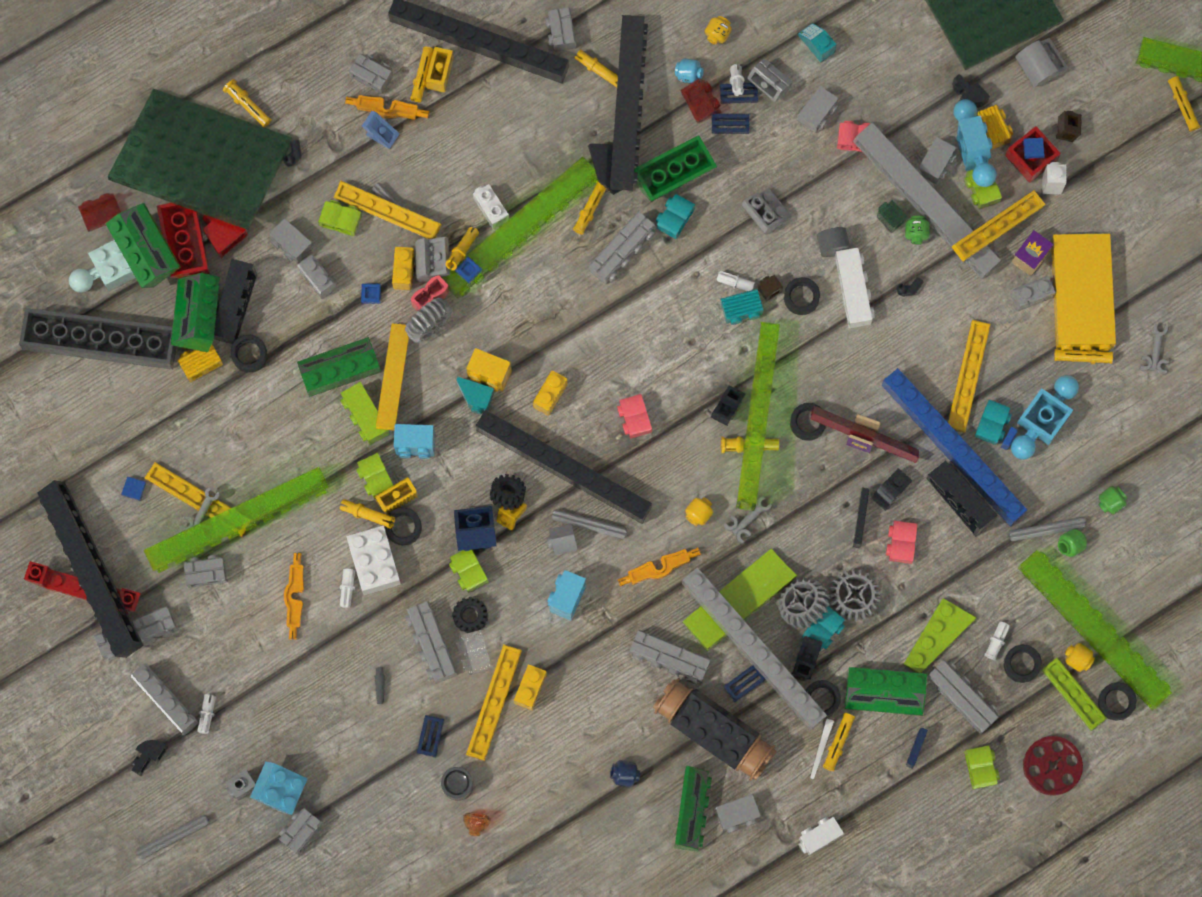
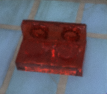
M697 79L680 90L697 123L704 121L713 114L721 113L719 108L721 107L720 102L713 96L711 92L712 87L708 81Z
M113 193L103 194L99 199L93 201H84L78 206L88 232L106 226L109 220L121 213Z

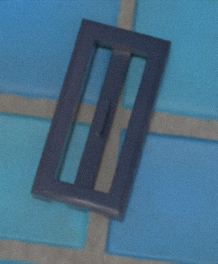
M743 83V89L754 90H744L742 95H754V97L724 98V96L734 95L733 91H724L732 90V85L720 84L721 104L758 103L757 87L753 83Z
M712 114V134H749V114ZM716 120H745V121H716ZM716 126H745V128H716Z
M752 665L723 686V688L728 692L733 701L737 702L766 679ZM755 670V674L750 676L748 679H746L740 685L735 687L733 690L730 689L732 685L741 680L751 671ZM756 677H760L758 681H756L743 692L735 696V693L737 691H739L745 685L750 683Z
M425 715L417 754L436 758L444 719ZM428 720H431V728L426 750L424 751L422 750ZM436 722H439L433 752H429Z
M919 729L906 767L913 769L928 731L927 729Z

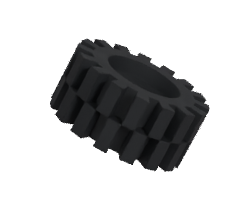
M505 474V477L499 475V478L496 477L492 482L490 500H493L494 505L498 504V508L503 506V510H507V507L510 510H513L514 507L517 509L524 501L525 483L523 481L520 482L521 479L519 477L515 479V475H512V477H509V474ZM502 490H509L514 494H505Z
M462 598V601H458L457 605L453 608V620L460 631L474 634L476 631H481L482 627H485L488 613L486 606L478 598ZM472 608L477 611L478 617L474 622H466L463 619V612L466 609Z

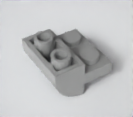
M1050 38L1041 42L1038 40L1030 44L1015 56L1034 88L1049 82L1051 78L1065 73L1069 69Z
M769 188L760 193L753 194L742 202V207L765 235L774 232L778 226L787 222L792 217Z
M441 237L430 240L423 238L415 242L416 280L418 282H427L438 275L440 277L450 275V269L445 264L449 259L448 238Z

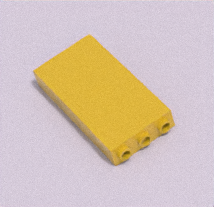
M1053 234L1051 243L1054 245L1051 249L1053 287L1055 290L1056 349H1080V351L1099 349L1100 351H1110L1116 344L1110 234Z

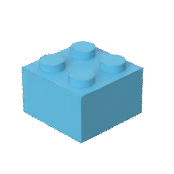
M395 424L394 449L396 455H399L400 458L419 456L420 459H430V456H435L436 434L434 426Z
M564 570L563 574L558 575L555 582L556 591L550 593L547 602L551 613L572 621L586 588V578Z
M265 761L250 798L282 813L292 815L307 778L275 763Z

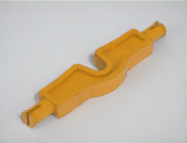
M359 95L358 98L346 96L345 104L355 105L357 110L377 112L385 119L402 117L416 120L417 116L428 119L429 111L418 109V106L394 100L391 107L386 110L384 109L385 101L382 97Z
M697 547L688 552L686 549H683L676 553L662 556L660 560L663 568L661 570H657L652 561L630 570L627 576L617 579L619 586L621 587L630 582L632 585H635L647 579L664 578L673 569L690 563L691 558L701 555L699 548Z
M293 553V565H290L289 583L284 590V602L287 607L286 626L289 628V640H292V636L293 640H297V628L301 626L303 601L292 599L294 593L304 592V567L301 565V553H298V560L297 553Z

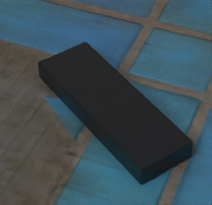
M864 487L861 489L853 540V547L855 548L861 547L869 488Z

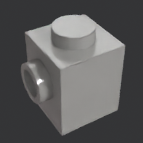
M571 524L549 529L550 537H547L549 549L553 548L555 555L577 550Z
M245 769L226 782L228 785L226 790L231 798L236 797L239 801L253 791L256 783Z

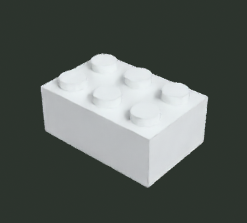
M384 525L346 536L363 595L401 585Z

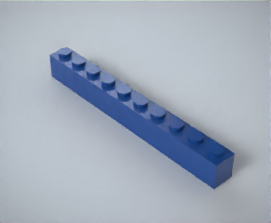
M898 368L883 380L882 387L1010 527L1025 515L1027 509Z

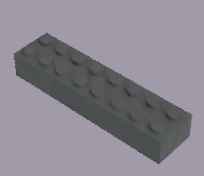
M25 308L19 341L20 347L25 351L172 370L177 346L170 345L172 327L31 308Z

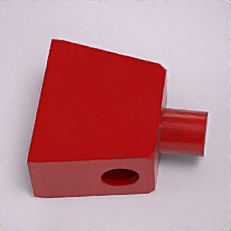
M209 211L202 217L203 221L207 224L203 231L221 259L248 236L244 227L223 212L215 217Z

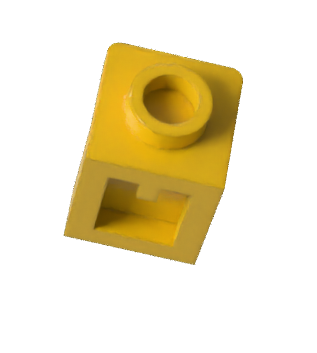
M523 503L517 509L514 507L513 510H510L509 507H507V510H503L504 507L501 506L498 510L496 521L503 527L513 530L517 519L526 511L527 505Z

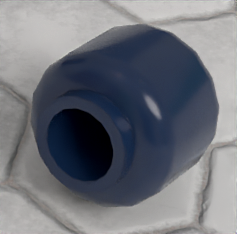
M618 760L611 767L610 778L613 779L616 785L632 787L640 779V770H638L634 762Z

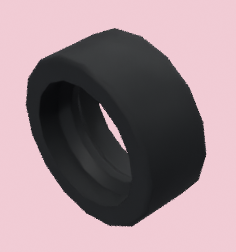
M800 277L788 283L785 288L784 302L789 311L797 315H807L818 306L820 290L814 281L809 278ZM797 286H806L812 291L813 300L808 306H797L791 300V292Z
M251 334L238 337L230 349L231 358L235 366L247 373L260 370L268 358L264 342L259 337ZM253 343L259 347L260 357L255 363L245 364L239 360L238 351L242 345Z
M814 403L800 404L791 414V430L801 440H815L823 434L826 428L825 425L819 423V427L814 432L808 433L798 427L797 418L802 412L811 411L813 406L821 408Z
M406 507L391 511L389 516H393L395 519L404 515L410 517L415 525L414 531L410 536L398 537L394 534L392 528L385 527L388 538L393 543L401 546L414 543L420 537L422 531L421 520L418 514Z
M1021 644L1014 646L1008 651L1004 658L1003 666L1005 673L1010 679L1015 682L1025 683L1033 680L1041 670L1042 660L1035 648L1030 645ZM1017 653H1027L1033 658L1034 668L1029 674L1020 675L1012 669L1011 661Z
M827 680L815 681L807 687L806 692L811 696L812 692L816 689L825 688L832 693L833 704L829 709L824 710L827 715L826 718L830 717L838 710L841 703L840 692L833 683Z
M1111 683L1099 694V709L1110 720H1124L1136 708V694L1125 683ZM1119 690L1127 695L1129 704L1125 711L1115 713L1109 710L1106 705V697L1111 691Z

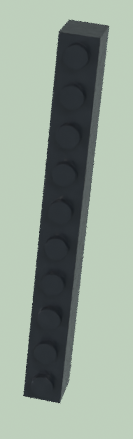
M394 0L388 12L389 21L561 84H563L569 69L568 59L404 0Z
M622 15L610 189L633 191V184H637L638 172H634V168L638 167L639 156L635 154L636 150L640 149V139H637V133L641 134V122H638V117H642V106L639 105V100H643V89H640V84H644L645 73L641 72V67L645 68L646 56H642V51H646L647 40H643L644 35H647L648 24H644L645 16Z
M487 410L483 412L475 426L476 431L641 524H643L652 508L651 502Z
M53 480L37 492L40 503L45 508L48 520L56 531L55 535L63 546V552L68 556L71 568L79 579V585L87 596L86 600L94 611V617L99 622L102 633L110 644L111 652L115 657L127 658L144 645L66 483Z

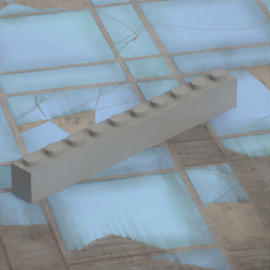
M871 123L855 137L853 142L912 206L930 222V225L951 247L973 232V226L960 217V212L947 203V198L935 190V186L931 181L925 180L920 169L910 164L907 155L903 152L900 153L896 149V144L883 135L884 132L878 125ZM986 246L965 262L982 279L1001 260L999 259V254L994 249Z
M698 567L682 580L683 586L810 731L826 718L825 712Z

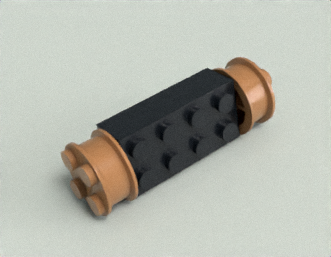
M680 678L674 679L671 683L669 682L663 691L665 695L661 699L659 698L653 706L655 709L654 714L660 713L668 719L670 725L734 770H741L748 775L750 781L753 779L757 780L766 769L764 764H768L776 754L775 745L770 746L761 739L760 733L697 689L694 690L693 687L691 689L680 683Z

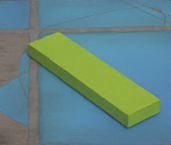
M1055 658L1041 670L1090 731L1107 719L1058 658Z

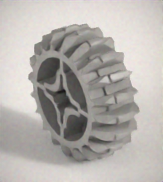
M436 298L422 306L406 324L405 331L409 338L415 343H419L435 334L451 316L452 310L449 304L442 298Z
M851 569V575H849L847 570L843 572L844 577L838 574L837 579L839 581H832V584L836 587L832 586L829 588V591L833 592V594H829V598L835 599L830 605H837L834 611L837 613L841 610V617L848 614L847 620L849 621L852 616H854L855 621H858L859 615L865 620V612L871 616L873 614L871 609L877 610L878 608L874 603H880L881 599L876 597L881 595V591H875L879 588V584H872L876 579L873 577L869 580L870 573L868 572L865 576H862L863 570L861 569L858 574H855V569ZM848 581H859L863 584L856 587L848 583ZM843 585L847 597L841 602L839 589ZM867 588L870 591V602L868 605L864 602L865 599L862 596ZM852 591H854V593L855 591H860L858 599H850ZM854 603L857 604L859 607L861 606L862 608L850 609L846 606Z
M804 577L802 581L797 578L795 584L791 582L789 588L785 587V593H780L782 599L778 600L780 604L778 609L781 612V617L787 624L795 628L799 626L804 629L805 625L811 627V623L817 624L819 618L823 619V613H828L826 607L830 606L828 602L830 598L827 594V589L821 582L813 578L808 579Z

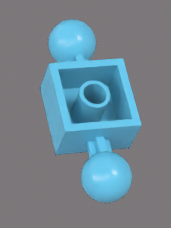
M963 99L956 103L953 110L954 116L958 120L956 140L965 170H973V180L977 185L988 187L997 178L996 169L988 163L989 159H991L990 149H992V142L986 135V123L982 122L981 116H977L978 111L975 103L971 100Z
M1070 375L1059 377L1054 385V396L1041 388L1017 423L1026 429L1027 433L1017 436L1011 443V452L1016 458L1021 460L1029 459L1035 452L1034 442L1037 438L1049 446L1070 417L1073 409L1065 405L1063 401L1075 397L1078 393L1079 384L1074 377Z

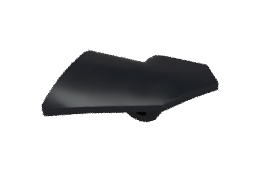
M589 144L588 149L598 182L611 194L619 193L622 190L610 189L613 145Z

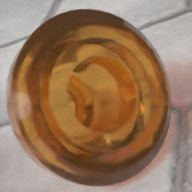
M469 812L463 815L465 827L469 830V835L480 836L481 832L490 824L491 819L485 814Z

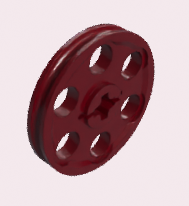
M1047 736L1037 740L1028 748L1023 760V771L1028 783L1036 791L1045 795L1056 796L1064 794L1076 786L1083 772V761L1079 750L1073 743L1062 737ZM1057 741L1062 744L1063 749L1061 752H1055L1052 749L1053 742ZM1035 747H1041L1044 750L1042 757L1038 758L1033 754ZM1069 755L1076 757L1077 764L1075 766L1067 764L1066 759ZM1059 758H1061L1057 762V770L1052 769L1047 774H1045V772L1050 767V764L1048 762L1050 761L1051 763H1053L1054 761L1056 762ZM1031 766L1039 768L1040 773L1038 776L1030 775L1029 768ZM1064 774L1072 776V784L1066 785L1063 783L1062 777ZM1050 779L1053 781L1054 788L1052 790L1044 788L1043 783L1045 780Z

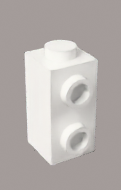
M1059 162L1047 164L1042 176V194H1062L1066 185V165H1061Z
M488 184L478 187L473 193V198L492 229L494 230L509 221V214L491 186Z
M827 816L817 822L819 826L812 829L809 827L801 832L802 836L799 838L800 843L798 845L804 854L807 852L810 856L843 836L844 833L834 817L829 819Z

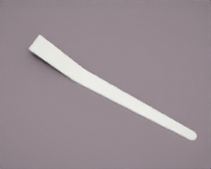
M826 719L811 779L815 777L834 720Z

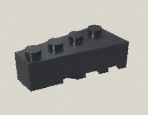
M231 258L226 282L221 294V301L216 310L214 340L233 344L239 337L257 279L254 264Z
M945 460L930 472L926 479L973 535L977 537L994 523L998 515L973 490L967 480L957 473L956 467Z

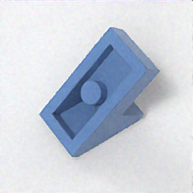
M371 111L362 125L368 131L366 135L388 149L391 148L400 134L374 111Z

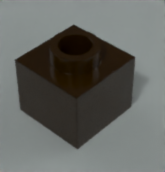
M775 275L764 277L758 285V291L766 302L781 293L783 289Z

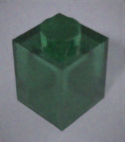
M893 200L889 203L884 202L878 208L877 218L891 234L906 222V214Z

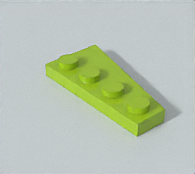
M943 598L903 665L916 673H922L976 617Z

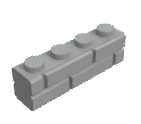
M638 211L589 265V271L604 284H607L608 281L613 282L618 276L617 271L621 267L623 269L627 267L631 261L629 258L633 254L637 255L643 248L642 244L654 237L656 233L654 232L655 224Z
M429 601L407 609L409 615L405 617L409 627L413 626L415 629V633L412 635L415 643H420L422 651H419L422 661H427L429 668L426 671L429 679H434L435 684L457 676Z
M167 606L132 620L142 643L145 645L156 642L155 639L161 636L163 638L170 637L174 634L173 631L177 630ZM102 632L94 635L104 659L113 660L118 658L111 652L110 644Z
M638 630L630 649L633 659L640 662L647 660L651 662L650 665L657 669L664 667L669 670V674L677 677L681 674L687 677L686 680L693 684H697V682L702 683L711 662L709 658L641 630Z
M943 660L927 676V679L982 734L999 718L997 715L998 710L992 704L988 705L983 700L985 697L979 690L976 689L974 691L969 686L971 682L964 675L961 677L956 672L957 668L952 662L949 661L947 663Z
M146 663L132 673L131 677L184 736L198 725L199 722Z

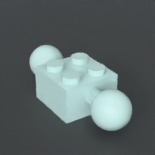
M115 240L88 253L95 267L90 270L82 268L74 270L69 276V285L74 291L83 293L92 287L95 279L101 277L109 292L136 277Z

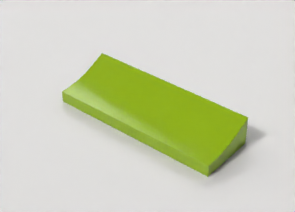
M771 548L719 592L741 618L746 621L793 582L797 575ZM702 606L682 621L707 652L727 636Z

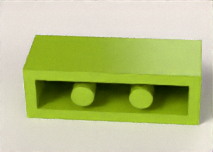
M361 382L341 392L342 399H340V402L345 410H350L352 415L349 417L353 425L356 426L358 424L361 429L358 433L363 442L367 441L369 445H372L390 435L389 430L376 429L378 411Z

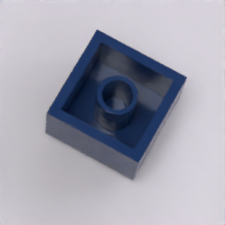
M492 506L454 510L458 551H469L479 548L487 549L497 546Z

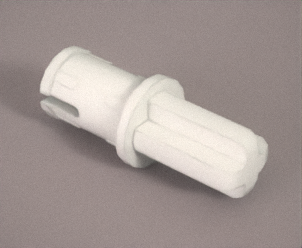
M734 64L730 67L731 77L729 81L734 95L739 96L744 93L743 83L745 80L742 76V67L738 65L737 69V64Z
M720 271L717 276L718 282L732 286L733 289L738 288L750 291L753 290L755 285L754 281Z
M343 569L342 584L339 587L341 589L340 607L343 608L351 606L352 591L355 590V587H353L355 570Z
M999 622L993 637H990L991 642L985 657L996 661L1001 646L1005 644L1004 639L1010 625L1005 622Z
M204 695L202 710L199 711L200 720L197 729L201 734L209 733L211 720L215 715L213 710L217 697L214 695L211 696L210 703V695Z

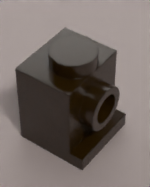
M1064 111L1058 116V134H1056V139L1074 142L1081 135L1082 115L1073 111Z

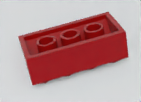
M194 198L157 205L162 235L181 266L170 277L183 278L199 273L211 275L197 204Z

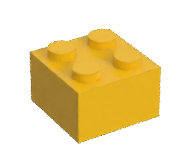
M477 348L474 349L466 368L470 381L494 388V392H498V390L504 391L512 373L511 362Z

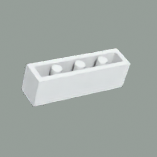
M858 248L836 251L835 261L848 328L871 325L872 319L875 318L874 308L869 305L871 293L870 289H866L865 283L868 282L866 271L862 269V264H864L863 253H859Z

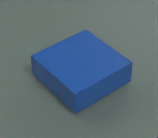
M1043 138L1023 140L1025 159L1044 158Z
M469 257L455 269V272L469 284L482 271V268Z
M362 284L361 303L381 304V284Z
M1010 428L1001 445L1002 449L1008 450L1018 432L1017 429Z
M127 476L121 495L141 501L146 482Z

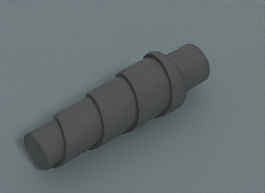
M377 667L376 675H374L377 704H384L385 675L383 667Z

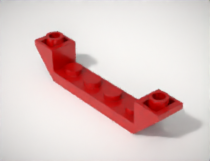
M29 562L24 577L25 581L48 590L86 600L87 596L79 585L78 577L52 570L48 566L39 563ZM116 588L126 610L135 612L141 593L125 588Z

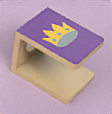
M1033 230L1015 253L1012 263L1029 276H1032L1050 253L1054 244Z
M857 414L855 423L878 432L881 424ZM849 435L846 445L870 453L873 443Z

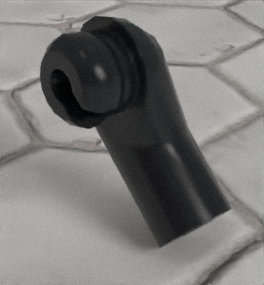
M300 140L290 141L291 152L283 158V162L287 166H293L301 159Z
M916 277L911 285L900 283L896 288L897 293L902 297L914 296L924 281Z

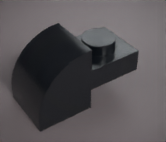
M960 74L953 79L954 91L958 95H962L960 100H971L977 108L988 103L990 95L978 83L971 87Z
M729 385L712 412L711 418L728 426L736 415L746 394Z
M897 468L875 492L872 500L887 511L913 480Z
M804 636L792 674L811 680L823 643L822 641Z
M147 740L139 744L135 750L141 753V755L134 759L131 765L133 767L132 771L141 777L151 760L157 764L159 763L168 746L158 740Z

